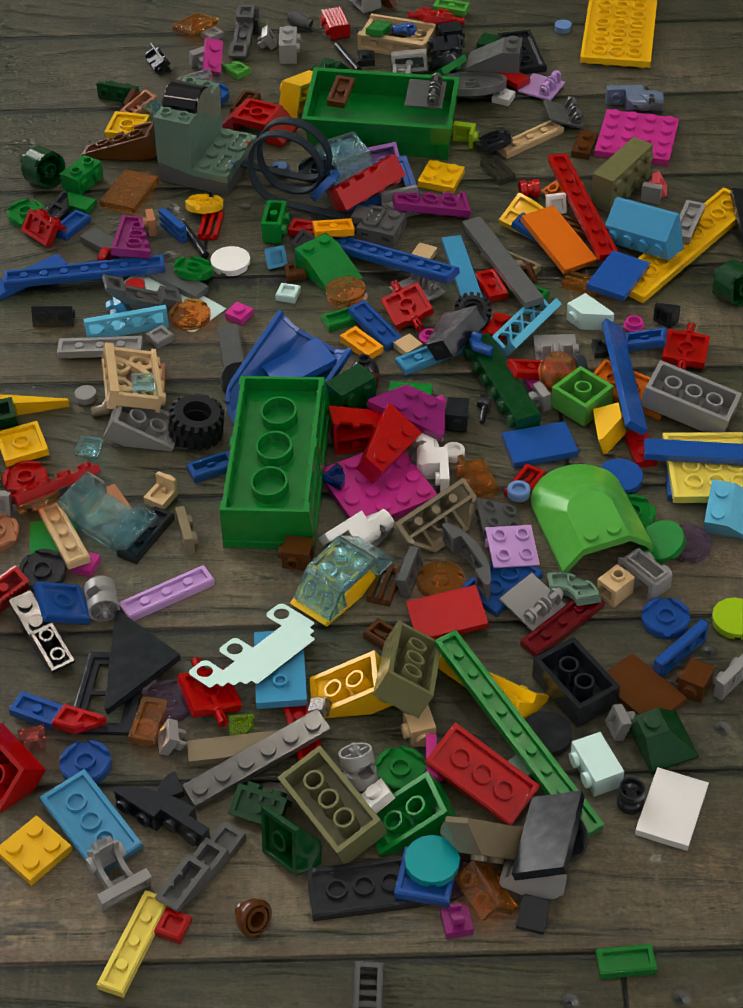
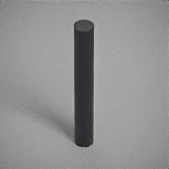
M335 42L334 48L353 70H362L339 42Z
M182 220L181 222L186 225L187 237L202 258H207L209 256L208 251L187 222Z

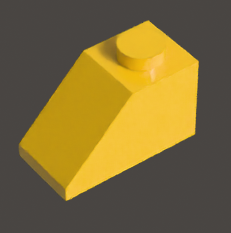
M619 402L593 409L598 440L603 455L608 454L626 433Z

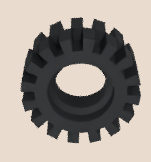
M467 292L464 293L463 298L459 296L458 301L455 302L454 311L478 305L487 320L485 324L487 326L492 311L491 302L489 300L486 301L487 297L483 295L481 298V293L478 292L476 296L474 292H470L469 296Z

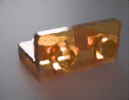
M458 455V464L455 465L458 478L464 477L477 498H486L499 494V486L483 458L466 462L463 455Z
M472 860L455 877V880L480 920H487L494 912L511 915L518 909L507 889L501 887L499 883L500 878L491 865Z

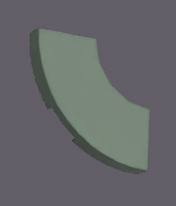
M547 573L549 589L560 588L564 596L573 599L577 606L601 602L600 593L591 581L587 579L584 581L571 573Z

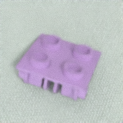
M558 70L553 71L551 76L548 77L533 73L530 76V84L520 88L518 92L551 101L566 82L561 81V72Z
M531 525L485 527L487 539H485L484 543L485 548L490 550L493 568L540 566Z

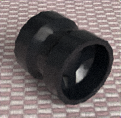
M628 777L619 783L617 806L625 814H636L643 808L646 788L644 783L638 778Z

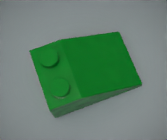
M327 233L294 248L295 267L304 269L306 276L330 297L363 281V277L340 244Z
M429 771L393 793L395 799L377 813L388 832L375 842L379 855L384 857L403 851L405 846L409 847L413 841L422 836H442L440 830L446 816L457 817L442 784Z

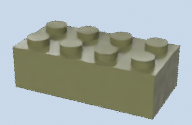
M632 137L593 173L591 201L596 208L610 213L617 197L628 198L636 188L638 189L646 179H649L652 173L651 161L654 156L652 152L653 144Z
M398 620L384 642L373 695L384 703L394 705L403 713L419 718L434 696L440 653L434 646L435 639Z
M318 746L277 777L287 794L342 864L350 863L388 833L378 815L321 746Z

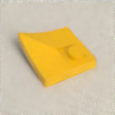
M518 193L500 217L499 225L521 234L511 227L512 222L522 212L528 214L544 207L531 198Z

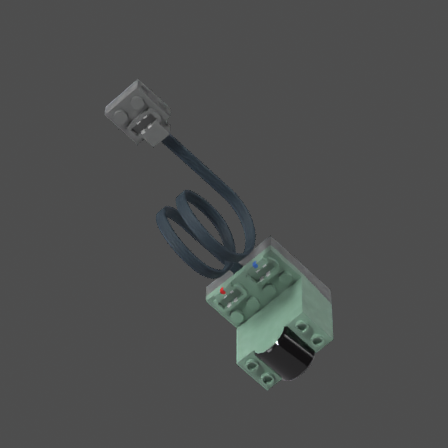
M185 76L182 81L171 80L165 87L162 106L153 116L159 180L229 196L248 169L253 187L265 200L287 201V208L329 218H351L354 229L357 230V239L394 248L406 227L407 213L376 205H369V207L357 205L352 214L279 198L268 192L258 180L255 171L262 172L271 185L286 193L302 195L314 191L330 169L333 158L328 140L315 126L301 119L281 117L271 121L257 138L256 135L222 128L219 83ZM281 124L293 125L306 130L322 145L326 154V168L324 169L319 152L305 138L285 130H268L273 126ZM279 137L299 144L314 159L318 173L303 174L267 166L263 157V140ZM256 156L258 163H254V159ZM274 175L306 182L317 180V182L308 187H295L281 182Z

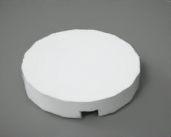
M235 246L216 250L210 259L214 271L220 275L221 273L226 274V276H237L244 273L251 263L249 253L245 249Z

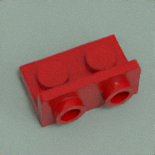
M38 208V210L29 209L21 231L41 244L51 247L58 229L66 231L67 227L61 224L60 219L49 216L48 211Z

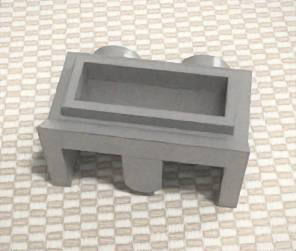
M638 547L625 557H618V565L630 571L635 577V588L640 586L642 582L649 587L648 601L659 597L671 588L673 574L670 568L657 563L650 552H644Z

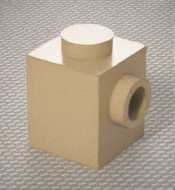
M616 564L597 579V589L601 599L613 608L633 593L635 577L628 570Z
M429 705L426 706L419 718L403 713L401 731L403 738L409 740L411 748L425 747L426 734H436V725Z

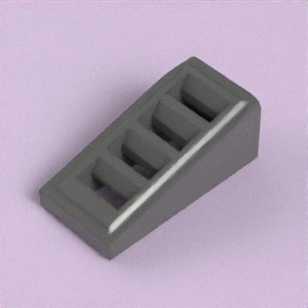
M355 961L353 1008H382L384 962ZM360 975H377V980L360 979ZM360 985L377 986V990H359ZM359 996L376 997V1001H359Z

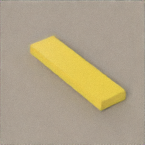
M144 891L97 982L98 990L124 998L155 936L154 930L165 909L169 908L155 899L156 893Z

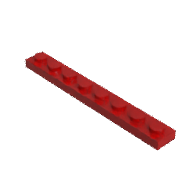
M567 153L548 155L547 162L562 191L566 194V198L599 261H605L613 250L617 252L618 250Z

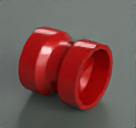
M532 179L529 182L519 180L518 193L527 197L540 198L539 179Z

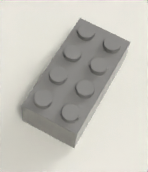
M660 360L645 387L641 405L703 432H725L736 411L742 393Z

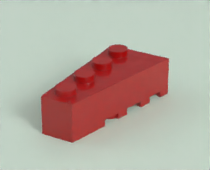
M396 154L389 155L325 190V193L334 210L345 213L356 204L369 200V197L373 194L377 195L385 191V187L388 185L394 186L401 182L400 178L405 176V173Z

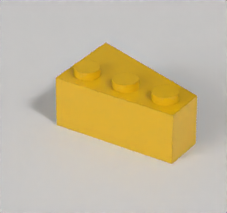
M308 70L282 80L279 105H282L293 118L299 119L298 115L304 111L313 71Z

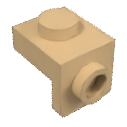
M158 471L155 474L156 484L143 497L144 504L165 510L179 495L177 480L169 474Z

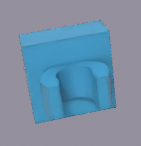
M284 245L264 249L267 269H274L288 264Z
M114 297L113 300L105 303L107 310L115 308L110 310L111 314L130 311L129 304L119 301Z

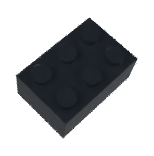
M575 637L533 658L532 678L577 728L611 710L613 705L619 703L621 686Z

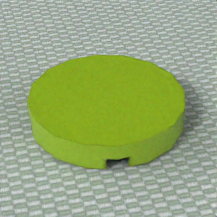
M726 598L718 602L713 608V627L726 638L735 639L737 637L743 640V599Z

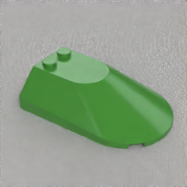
M588 464L563 466L547 473L533 488L531 494L532 511L560 572L568 573L584 555L630 541L645 546L650 553L653 552V543L621 483L606 469Z

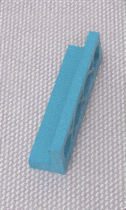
M556 298L548 304L544 299V303L539 304L544 309L543 311L535 310L534 306L529 309L522 307L492 336V339L503 355L507 357L562 303ZM522 313L530 314L531 322L523 321ZM511 324L519 325V333L512 332ZM499 335L507 336V346L497 338Z
M166 305L83 319L87 338L118 337L151 331L161 325L169 328Z

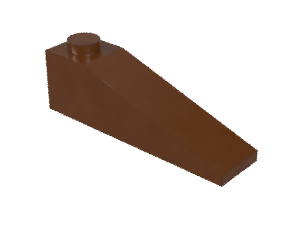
M154 121L136 125L133 131L126 134L124 131L119 132L111 140L105 138L85 147L81 156L86 155L94 159L151 160L157 155Z

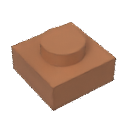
M145 209L146 217L142 218L144 230L148 229L150 237L157 236L153 209Z

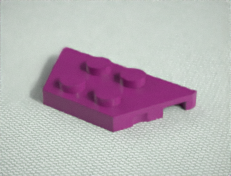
M407 384L368 400L367 407L378 413H382L390 402L422 433L441 442L443 441L445 430L444 401Z

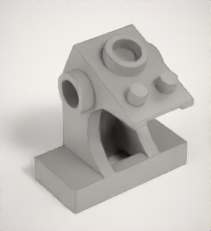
M111 836L103 837L91 844L93 849L86 852L88 858L85 859L89 871L92 874L96 872L105 888L104 891L97 894V904L102 912L151 886L152 876L147 868L136 874L130 871L123 857L127 856L126 850L118 839H112ZM116 863L122 876L110 881L104 869Z

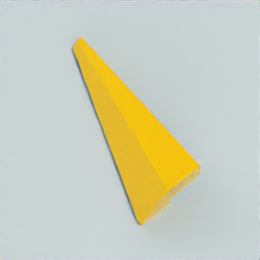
M0 394V399L12 397L18 415L70 407L68 398Z
M440 654L438 669L463 685ZM489 672L524 719L533 713H537L548 701L549 696L547 694L535 693L524 685L515 684L506 680V678Z

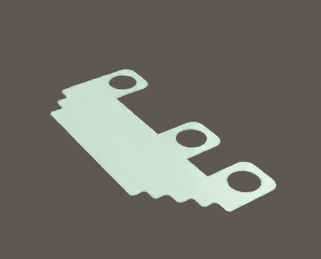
M278 604L267 612V617L281 625L280 628L254 647L249 646L238 638L229 640L220 647V652L235 662L222 670L210 661L204 660L190 669L189 674L209 688L215 684L224 686L227 683L236 685L238 682L247 684L250 681L258 684L315 640L310 636L314 632L310 628L314 622L289 606ZM277 609H286L289 611V616L285 619H278L274 616V612ZM237 643L243 647V650L239 654H230L227 651V647L230 644ZM201 666H209L213 669V673L208 677H201L197 674V669Z

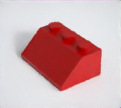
M0 723V812H3L33 792L46 769L3 723Z

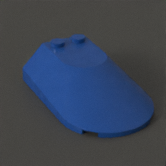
M281 310L277 311L229 382L225 402L228 415L233 424L235 423L240 391V376H266L261 367L262 365L315 338L299 329ZM322 342L337 359V363L334 367L315 377H325L326 382L337 376L353 354L351 348L347 347L346 350L335 349Z

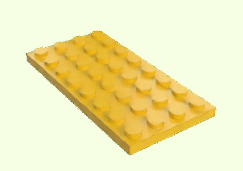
M589 0L580 63L650 68L657 0Z

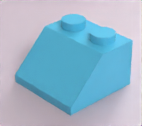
M712 479L703 532L743 539V487L736 483Z

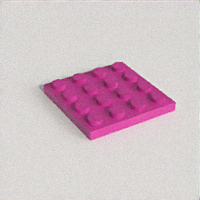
M607 109L594 157L609 159L632 137H636L653 144L652 152L654 156L651 164L669 166L679 118Z
M406 452L374 484L356 469L363 453L326 466L324 469L323 485L347 519L360 511H363L365 516L385 509L395 520L409 514L437 495L417 466L411 463V458Z

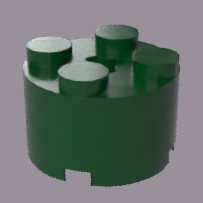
M36 146L31 148L26 154H23L20 159L22 175L26 181L46 189L54 188L60 183V173L65 170V161L58 153L42 146Z
M732 259L722 267H717L714 270L712 293L731 305L742 307L743 263Z

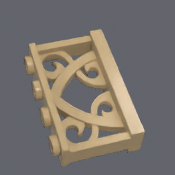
M371 14L362 31H359L357 34L358 50H374L376 53L391 55L392 51L426 48L428 50V39L436 37V25ZM376 20L392 22V26L413 23L417 27V32L414 35L397 34L406 36L405 38L389 36L393 34L392 29L382 37L365 34L366 28Z
M105 342L101 361L107 408L116 409V406L153 409L155 413H160L161 405H165L166 393L163 392L164 381L161 380L162 369L159 368L160 357H157L156 349L151 348V351L119 348L114 347L113 343ZM132 371L144 380L133 385L128 379L121 376Z

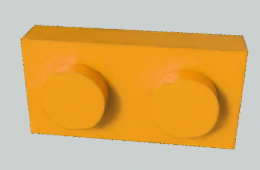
M351 218L312 221L315 238L325 233L331 237L354 236V225Z
M356 326L340 335V342L351 348L358 355L367 354L373 359L383 353V345Z

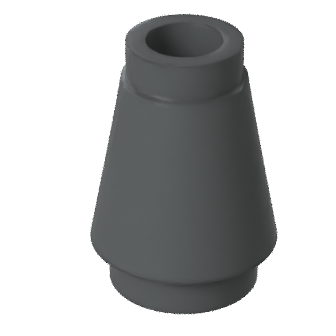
M292 9L289 12L287 22L291 26L308 30L312 28L313 20L298 9Z

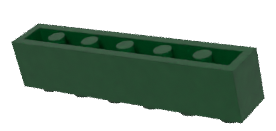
M483 334L481 340L484 344L494 347L491 357L473 351L468 341L463 349L464 358L470 362L472 371L478 375L482 387L487 389L489 398L495 402L498 413L502 414L505 418L507 427L513 431L540 426V411L520 380L515 378L509 370L507 360L490 334Z

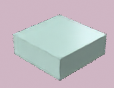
M281 283L275 295L276 301L295 304L301 292V286Z

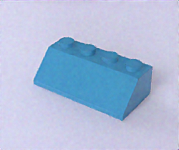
M620 197L615 199L605 224L615 245L669 260L684 249L679 213Z

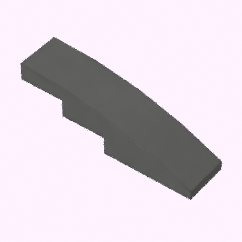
M223 821L210 839L206 837L192 856L190 854L185 856L157 893L155 899L178 913L221 871L247 839L246 834Z

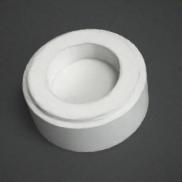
M449 442L444 445V447H448V461L450 463H458L464 459L465 448L462 444Z

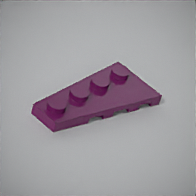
M459 191L458 195H452L451 192H443V195L426 192L423 196H419L418 193H393L392 197L394 210L401 212L429 213L437 216L449 215L456 218H470L471 214L465 191Z
M122 215L111 246V255L119 258L138 257L151 259V249L149 248L147 235L144 231L142 216Z

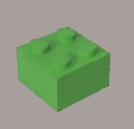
M579 366L552 387L551 407L584 427L594 420L593 409L612 404L614 385Z

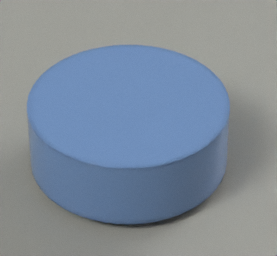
M558 20L555 22L554 30L559 34H568L572 30V23L568 20Z
M521 480L513 481L508 485L507 496L514 502H524L530 497V486Z

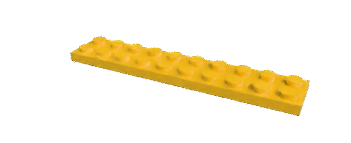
M723 187L705 202L704 214L691 243H683L684 249L669 260L646 253L638 257V259L650 262L649 269L628 295L629 297L641 303L646 302L737 224L730 196L731 190Z

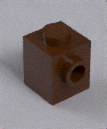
M286 535L284 543L280 544L278 548V558L282 559V568L310 571L314 558V539Z
M691 658L685 670L681 668L677 675L678 691L685 695L687 699L701 703L713 682L715 666Z

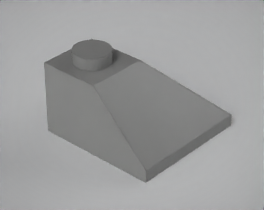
M505 859L499 881L501 887L520 895L527 894L550 900L564 894L567 880L566 874L515 881L511 874L515 860Z

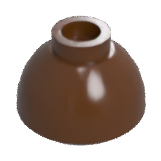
M252 898L240 902L236 906L235 918L240 932L247 937L253 938L261 935L267 929L272 918V909L267 901Z

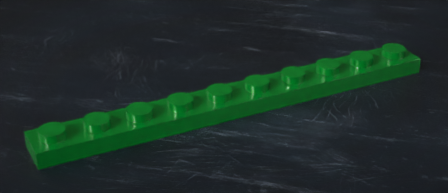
M454 630L436 639L434 644L436 649L545 794L552 795L578 791L577 787L458 631ZM585 799L580 819L587 828L589 838L603 830L605 824Z

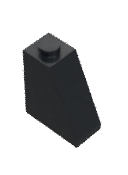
M478 305L444 313L427 341L426 346L436 361L453 357L469 341L471 333L473 331L478 332L487 323V320Z

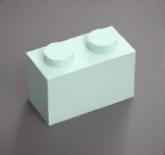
M601 732L572 741L569 760L573 768H577L580 772L584 787L589 788L594 797L619 788V783L624 777V770Z

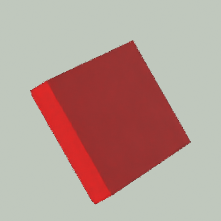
M476 585L406 601L412 627L435 640L454 630H457L459 634H465L489 628Z

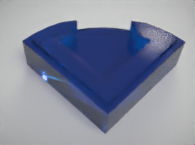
M338 463L322 475L325 483L340 491L345 485V473L343 467Z

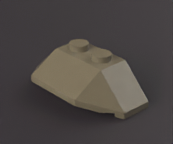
M463 477L393 525L406 544L419 547L434 554L446 545L443 542L442 535L443 523L452 524L464 532L469 530L476 495Z
M446 816L445 822L441 826L440 834L460 853L471 854L470 860L504 864V859L515 860L524 828L471 818Z

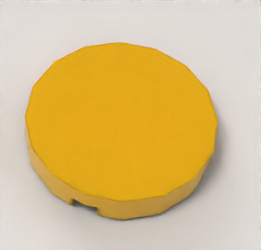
M196 194L185 200V208L193 213H214L222 210L224 207V200L218 195H214L213 198L209 197V194Z

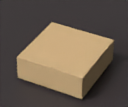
M419 242L411 254L433 260L437 254V247Z
M410 333L393 342V348L402 355L423 347V344Z

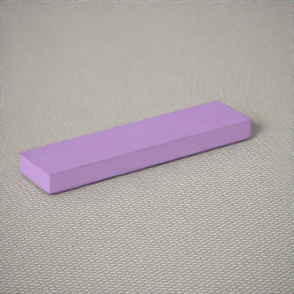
M202 565L120 601V610L127 617L136 621L214 586L215 580L206 567Z

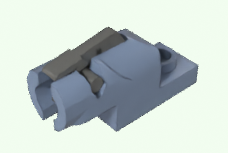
M643 85L606 86L605 103L606 105H624L626 111H662L664 97L662 91L644 90Z

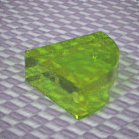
M254 713L229 715L230 736L248 734L254 725Z

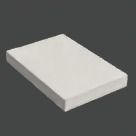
M657 767L635 830V835L688 851L709 783Z

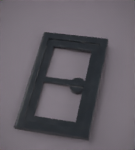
M89 652L74 707L87 710L91 696H106V691H94L93 688L99 666H109L111 652ZM143 689L123 703L125 707L120 723H105V725L78 734L132 736Z

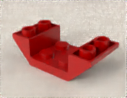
M248 98L229 114L223 121L222 128L238 131L242 126H248L264 130L271 121L281 117L292 116L282 105ZM281 124L273 126L268 131L285 130L295 133L299 127ZM279 137L266 139L268 144L277 147H284L289 141Z

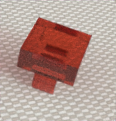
M43 725L17 730L19 741L21 743L25 742L24 746L30 753V744L32 742H38L41 751L45 749L42 738H46V732Z

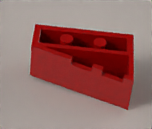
M389 402L379 416L376 427L371 434L369 443L356 469L374 484L416 442L422 432Z
M329 406L330 438L335 456L363 452L369 443L381 413L369 409Z

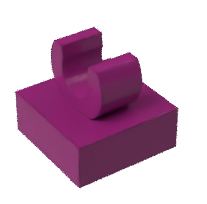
M457 903L449 905V908L440 909L446 939L474 935V927L468 905Z

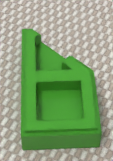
M232 61V64L222 62L221 70L237 80L251 74V68L240 61Z

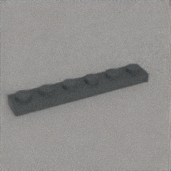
M318 709L183 784V790L195 807V810L234 789L238 786V783L242 784L330 734L331 728Z

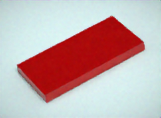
M456 722L424 762L425 766L505 825L512 826L540 787L538 783Z

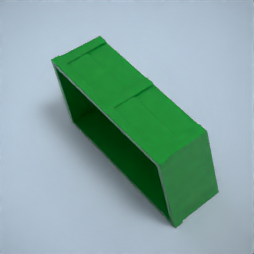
M314 67L302 120L312 124L322 132L328 140L332 151L350 152L396 142L399 156L406 155L408 157L448 160L460 77L442 76V81L447 82L442 109L404 106L410 79L431 81L432 75ZM337 75L355 78V85L345 109L327 106V98ZM306 131L307 140L316 150H324L320 142Z
M240 376V391L233 436H231L229 444L230 455L224 494L219 508L223 548L278 549L279 545L284 543L285 536L291 535L313 538L314 550H316L330 425V402L325 377Z

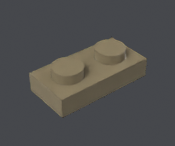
M184 506L175 507L177 524L186 556L195 554L194 544H198L196 530L191 531V528L194 527L191 514H186Z

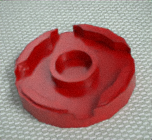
M19 461L11 469L10 467L6 469L3 475L4 488L6 491L11 492L12 495L16 493V488L28 485L29 488L37 485V480L48 477L47 469L42 467L41 463L37 461Z

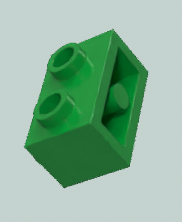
M86 155L81 156L60 173L62 189L82 195L104 177L101 161Z
M267 200L261 221L263 243L282 244L283 237L287 236V224H290L291 213L287 212V201Z

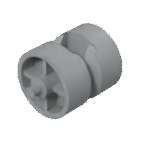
M96 576L85 583L84 592L90 618L99 622L115 618V612L117 610L120 611L114 580L108 576Z
M353 742L339 751L338 755L341 768L344 770L343 774L358 792L366 791L370 785L379 780L377 768L374 764L373 749L370 744Z

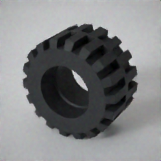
M195 393V395L186 394V397H179L170 406L168 424L170 438H173L175 444L179 443L180 447H186L192 451L193 449L202 451L204 448L207 450L211 448V445L216 446L218 441H221L223 435L225 412L222 409V405L217 403L216 399L209 398L208 395L202 396L199 393Z

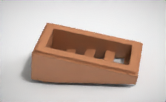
M145 89L120 109V112L132 111V113L146 114L159 107L160 103L156 95Z

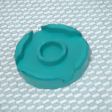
M422 836L413 841L406 850V872L414 882L421 886H444L451 882L458 874L460 864L459 852L442 836Z

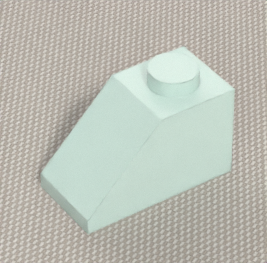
M586 293L567 303L566 319L581 330L603 331L602 322L606 318L614 322V313Z

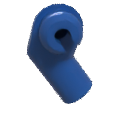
M413 23L391 26L393 34L404 33L414 35L417 32V27Z
M473 331L471 338H469L472 350L491 357L494 347L483 343L481 340L483 337L482 333Z

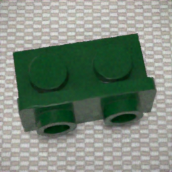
M98 81L96 84L98 98L124 102L131 88L139 91V86L114 81Z
M248 781L247 785L238 783L228 814L261 825V806L267 805L284 816L287 807L291 808L293 802L286 798L287 794L275 789H272L271 793L262 791L263 786Z

